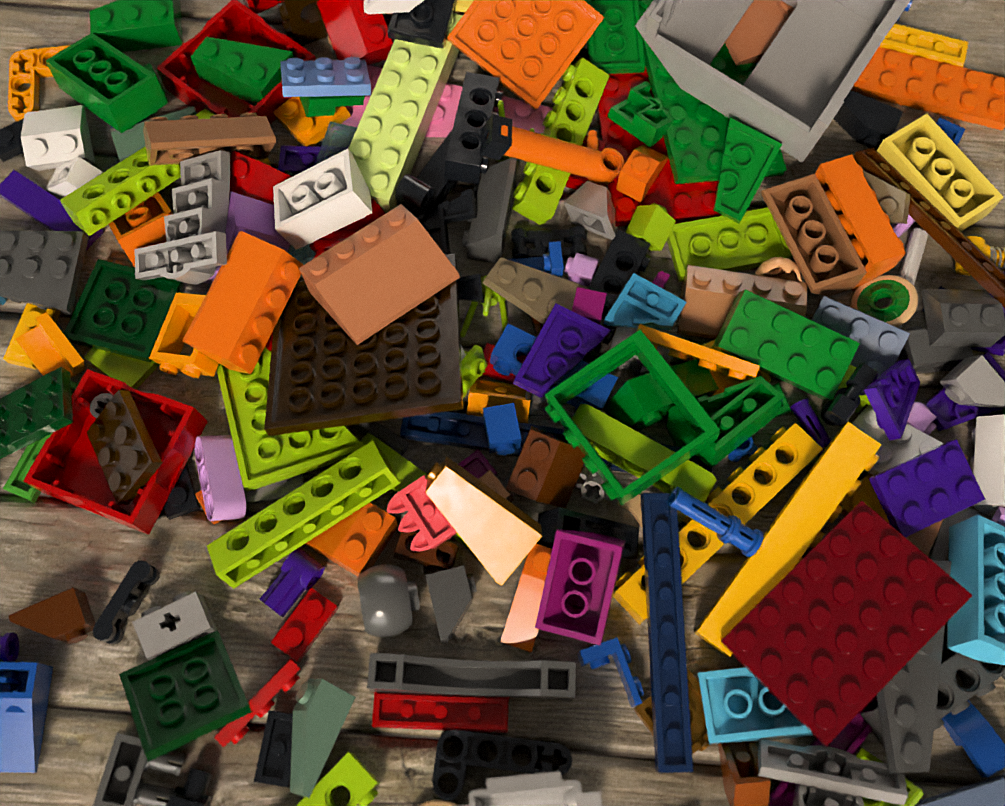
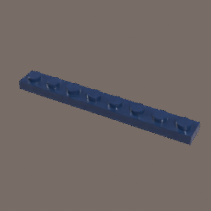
M643 493L641 495L655 772H693L677 510L667 505L670 493Z

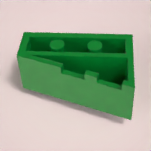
M117 0L90 11V33H94L120 52L180 46L183 44L180 0Z
M206 37L191 55L192 62L200 79L254 106L282 81L280 61L294 58L292 51Z
M698 359L671 366L672 370L696 400L705 395L711 397L719 389L709 369L698 366ZM649 373L627 380L603 408L608 416L638 432L668 419L669 410L675 404Z
M762 376L725 388L724 392L707 397L705 395L697 398L699 404L719 427L720 432L716 441L695 455L711 469L778 415L784 396ZM676 406L671 407L666 427L687 445L699 437V435Z

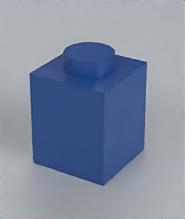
M514 403L483 408V422L489 453L497 452V455L514 453L516 449L521 447V434Z

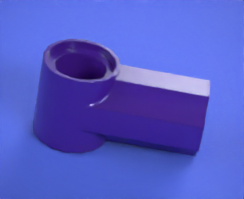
M297 548L284 561L281 567L282 572L262 595L260 600L281 617H284L305 590L308 591L318 582L324 573L325 567L304 550Z

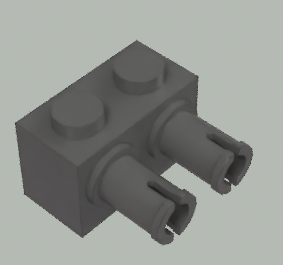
M120 729L116 733L93 806H136V804L143 806H167L169 801L167 799H170L175 788L144 783V778H142L143 771H147L150 768L179 776L182 765L168 761L183 764L186 753L170 751L148 761L138 733Z

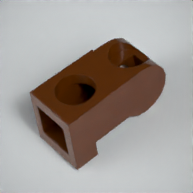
M420 530L401 532L393 558L411 561L437 571L453 567L459 549L457 545L445 541L434 549L412 551L410 549L412 540Z

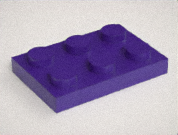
M957 439L948 441L869 478L890 525L904 537L985 500Z

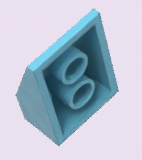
M746 667L698 673L709 744L760 741V739L779 740L813 735Z

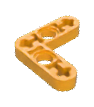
M69 46L20 50L10 57L8 110L15 121L23 119L25 113L39 111L40 78L53 77L45 60ZM25 66L26 73H24L21 67ZM24 83L31 84L28 90L18 91L20 85Z

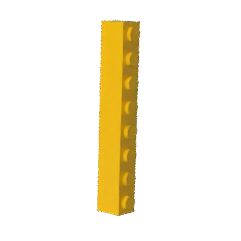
M849 422L839 429L765 532L759 550L753 556L747 557L695 629L694 633L725 657H731L732 654L721 644V640L803 559L802 556L808 547L813 549L821 541L825 534L820 531L827 521L832 523L843 509L839 505L845 495L851 497L861 484V481L857 479L863 470L870 471L880 456L875 454L881 446L879 442Z

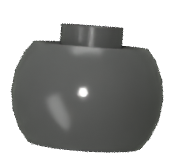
M379 564L366 569L357 577L364 629L367 634L380 638L392 637L401 634L413 624L412 611L420 610L415 580H406L403 568L391 564Z

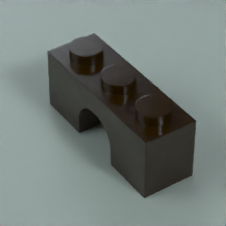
M277 0L281 1V3L277 4L282 20H286L282 22V26L288 37L293 38L301 46L327 38L322 16L315 3L319 0Z

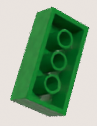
M90 33L45 60L61 90L120 133L133 128L137 123L168 104L155 74L94 33Z
M745 289L738 292L712 348L760 366L759 370L822 400H833L860 343Z

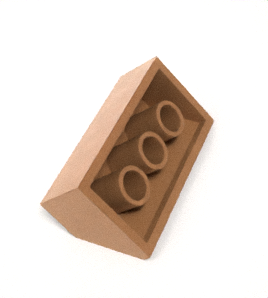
M244 113L240 117L228 118L226 114L212 115L210 119H198L194 115L183 116L180 120L153 117L149 121L144 122L143 128L149 166L180 164V161L219 150L230 152V158L233 151H236L253 159H267L276 143L274 132L267 117L258 116L256 113Z
M812 174L762 190L761 195L811 293L830 297L854 289L867 271L816 175Z
M688 265L680 292V298L687 303L679 316L677 333L716 339L738 292L745 289L805 317L807 310L806 282Z

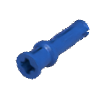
M676 487L670 493L667 500L668 506L675 508L717 533L719 541L725 544L731 543L738 547L746 557L753 556L759 550L764 538L763 532L759 529H750L742 524L737 516H725L708 504L683 491L680 487Z

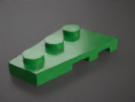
M730 117L713 211L740 223L782 143Z

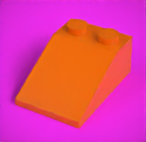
M159 192L108 224L134 267V249L166 242L164 216L173 213Z
M368 503L308 541L305 545L358 577L363 571L375 564L398 528L396 517L376 505Z

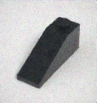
M850 90L844 99L843 105L833 119L857 143L865 145L869 149L874 148L877 150L885 138L894 134L903 111Z
M560 507L538 514V523L541 524L542 537L536 544L552 549L557 529L594 532L626 540L622 558L637 559L639 527Z

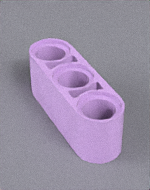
M231 435L197 436L194 452L208 520L243 519L246 513V499Z

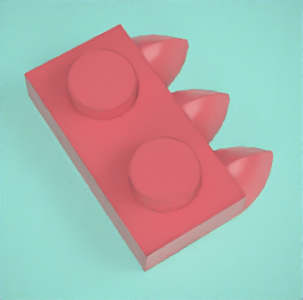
M425 475L397 492L389 501L386 510L387 513L392 514L408 511L399 524L398 530L400 532H414L420 529L412 540L410 547L412 551L434 549L457 534V531L427 495L426 485L428 480L425 479Z

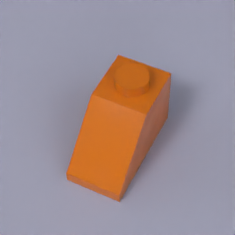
M644 144L637 147L620 170L616 190L642 202L669 157Z

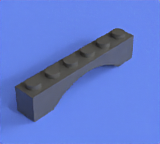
M370 653L367 689L371 692L572 701L576 694V662L476 661L405 654Z

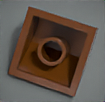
M531 426L506 489L531 500L566 509L584 465L581 458L585 455L578 446L573 449L567 440Z

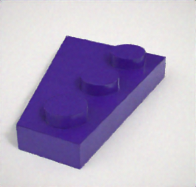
M555 303L513 384L542 398L607 338L611 330Z
M989 352L982 354L1005 382V371ZM944 387L924 403L930 412L936 416L933 423L937 425L938 431L1002 409L958 405V403L948 398Z
M909 358L896 361L864 389L876 414L877 424L881 429H884L889 440L902 438L921 383Z

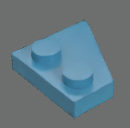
M633 273L605 317L603 324L637 328L641 324L656 330L671 331L687 302Z

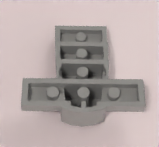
M219 150L180 161L181 186L172 188L174 214L164 216L166 242L134 249L135 279L150 280L165 277L197 285L212 277L217 266L227 265L225 230L230 193V152Z
M760 739L758 745V776L795 783L792 806H864L862 797L904 805L907 800L908 793L904 773H889L888 764L860 759L844 750L830 746L800 747Z

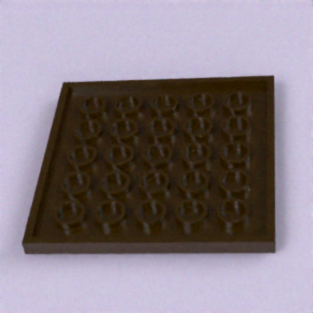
M455 253L445 255L457 270ZM303 277L299 278L273 330L264 427L268 436L464 409L458 279L357 345L311 295Z

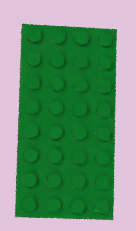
M639 0L641 16L653 0ZM643 38L645 65L653 97H658L662 101L663 108L669 111L674 119L671 127L666 130L663 137L675 184L718 181L729 118L682 90ZM724 43L710 66L739 84L744 85L756 67V63L735 65ZM781 150L778 151L765 177L783 176L787 170Z

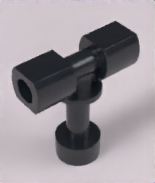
M865 363L859 364L846 382L847 387L839 389L834 399L828 401L821 410L823 421L831 426H845L860 404L859 395H866L864 389L877 379L878 372Z

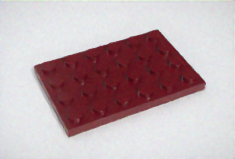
M861 500L721 640V644L824 746H827L973 595Z

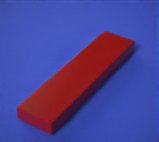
M374 692L372 727L508 733L509 697Z

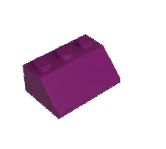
M557 529L535 628L601 645L606 631L626 540L594 532Z

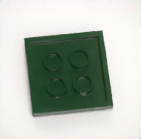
M98 259L63 334L70 343L151 363L152 360L149 357L174 296L176 293L182 292L184 283L165 277L150 280L135 279V268Z
M218 630L119 674L141 745L148 761L252 712Z

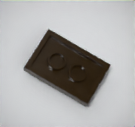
M118 390L90 426L87 435L117 505H129L137 496L139 488L142 489L161 466L162 460L130 391Z

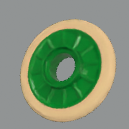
M881 275L856 289L851 298L850 307L899 327L906 323L915 313L918 305V294L912 283L905 278L895 275ZM882 298L892 300L891 304L887 307L879 308L875 306L876 302Z

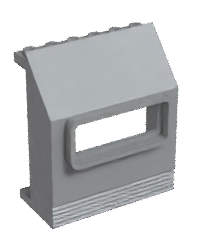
M653 0L635 27L677 85L729 119L731 117L782 143L780 150L798 159L799 162L805 160L825 132L870 59L911 1L781 0L795 9L744 85H741L711 67L710 64L754 0Z

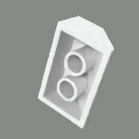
M349 149L273 186L275 230L296 250L373 213L369 188Z
M1005 414L979 416L976 418V428L972 430L975 451L974 457L970 460V468L985 497V500L972 506L979 512L991 517L994 516L999 506L1005 508Z

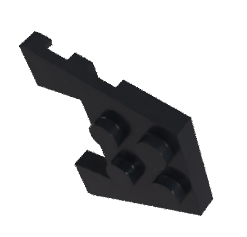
M471 189L461 192V196L450 202L447 200L438 205V209L425 216L421 214L416 217L445 255L450 254L447 224L477 218L474 192ZM480 273L458 278L459 300L484 303V277Z

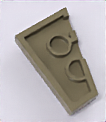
M500 257L483 281L484 285L543 325L555 303L572 311L577 287L588 289L587 286Z

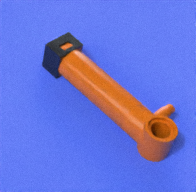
M495 114L489 118L481 129V156L500 160L505 155L586 177L590 182L598 185L607 186L620 174V170L625 164L623 156L613 148H605L602 151H598L596 130L588 132L587 147L514 127L512 126V119Z

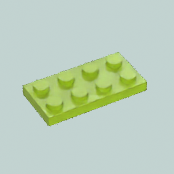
M768 207L746 211L740 223L722 215L674 224L667 238L679 282L683 281L688 265L736 272L758 268L764 261L774 257H783L790 260L793 258Z

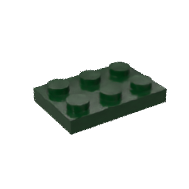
M60 367L0 398V459L73 423L69 371Z

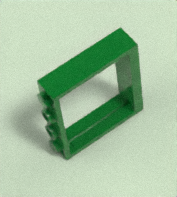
M641 329L545 394L548 404L545 410L554 423L558 421L562 423L566 429L563 435L573 449L577 446L585 455L581 459L591 474L598 472L604 481L601 487L611 501L617 498L621 505L627 503L716 441L719 437V427ZM636 355L694 428L699 437L623 488L562 405Z

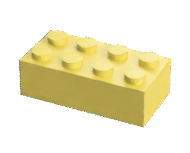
M928 114L885 138L877 149L881 156L961 232L987 216L1003 199L1000 192Z

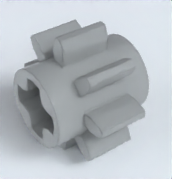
M584 466L580 473L581 477H579L576 483V487L581 488L582 498H586L595 504L603 498L609 501L610 498L601 487V484L604 483L598 472L591 474L587 467Z

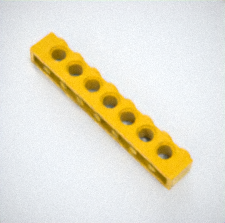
M796 422L788 430L782 426L770 438L773 444L767 450L761 446L749 458L752 464L745 470L741 466L738 467L727 478L730 484L724 490L718 486L707 497L706 501L710 507L725 516H737L740 518L741 523L745 525L806 467L823 448ZM776 453L783 454L787 458L788 464L778 461ZM754 473L762 474L766 478L767 483L761 484L757 482ZM732 493L741 494L745 499V505L737 504L732 498ZM688 516L683 519L687 525L678 532L682 584L725 544L719 541L717 533ZM687 535H697L701 539V547L690 545ZM644 556L638 561L641 568L632 575L627 571L616 582L618 589L613 595L639 625L647 618L646 589L641 584V578L645 576Z

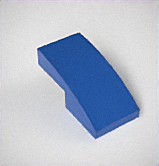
M968 700L970 706L958 714L952 715L950 712L942 718L945 722L943 725L955 745H962L980 776L988 778L1005 768V744L984 716Z

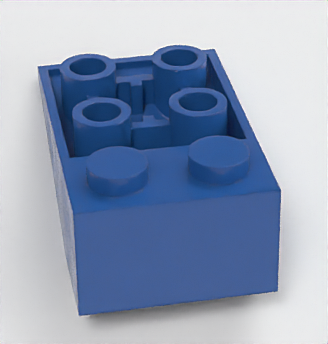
M0 662V772L37 773L53 666L38 662Z

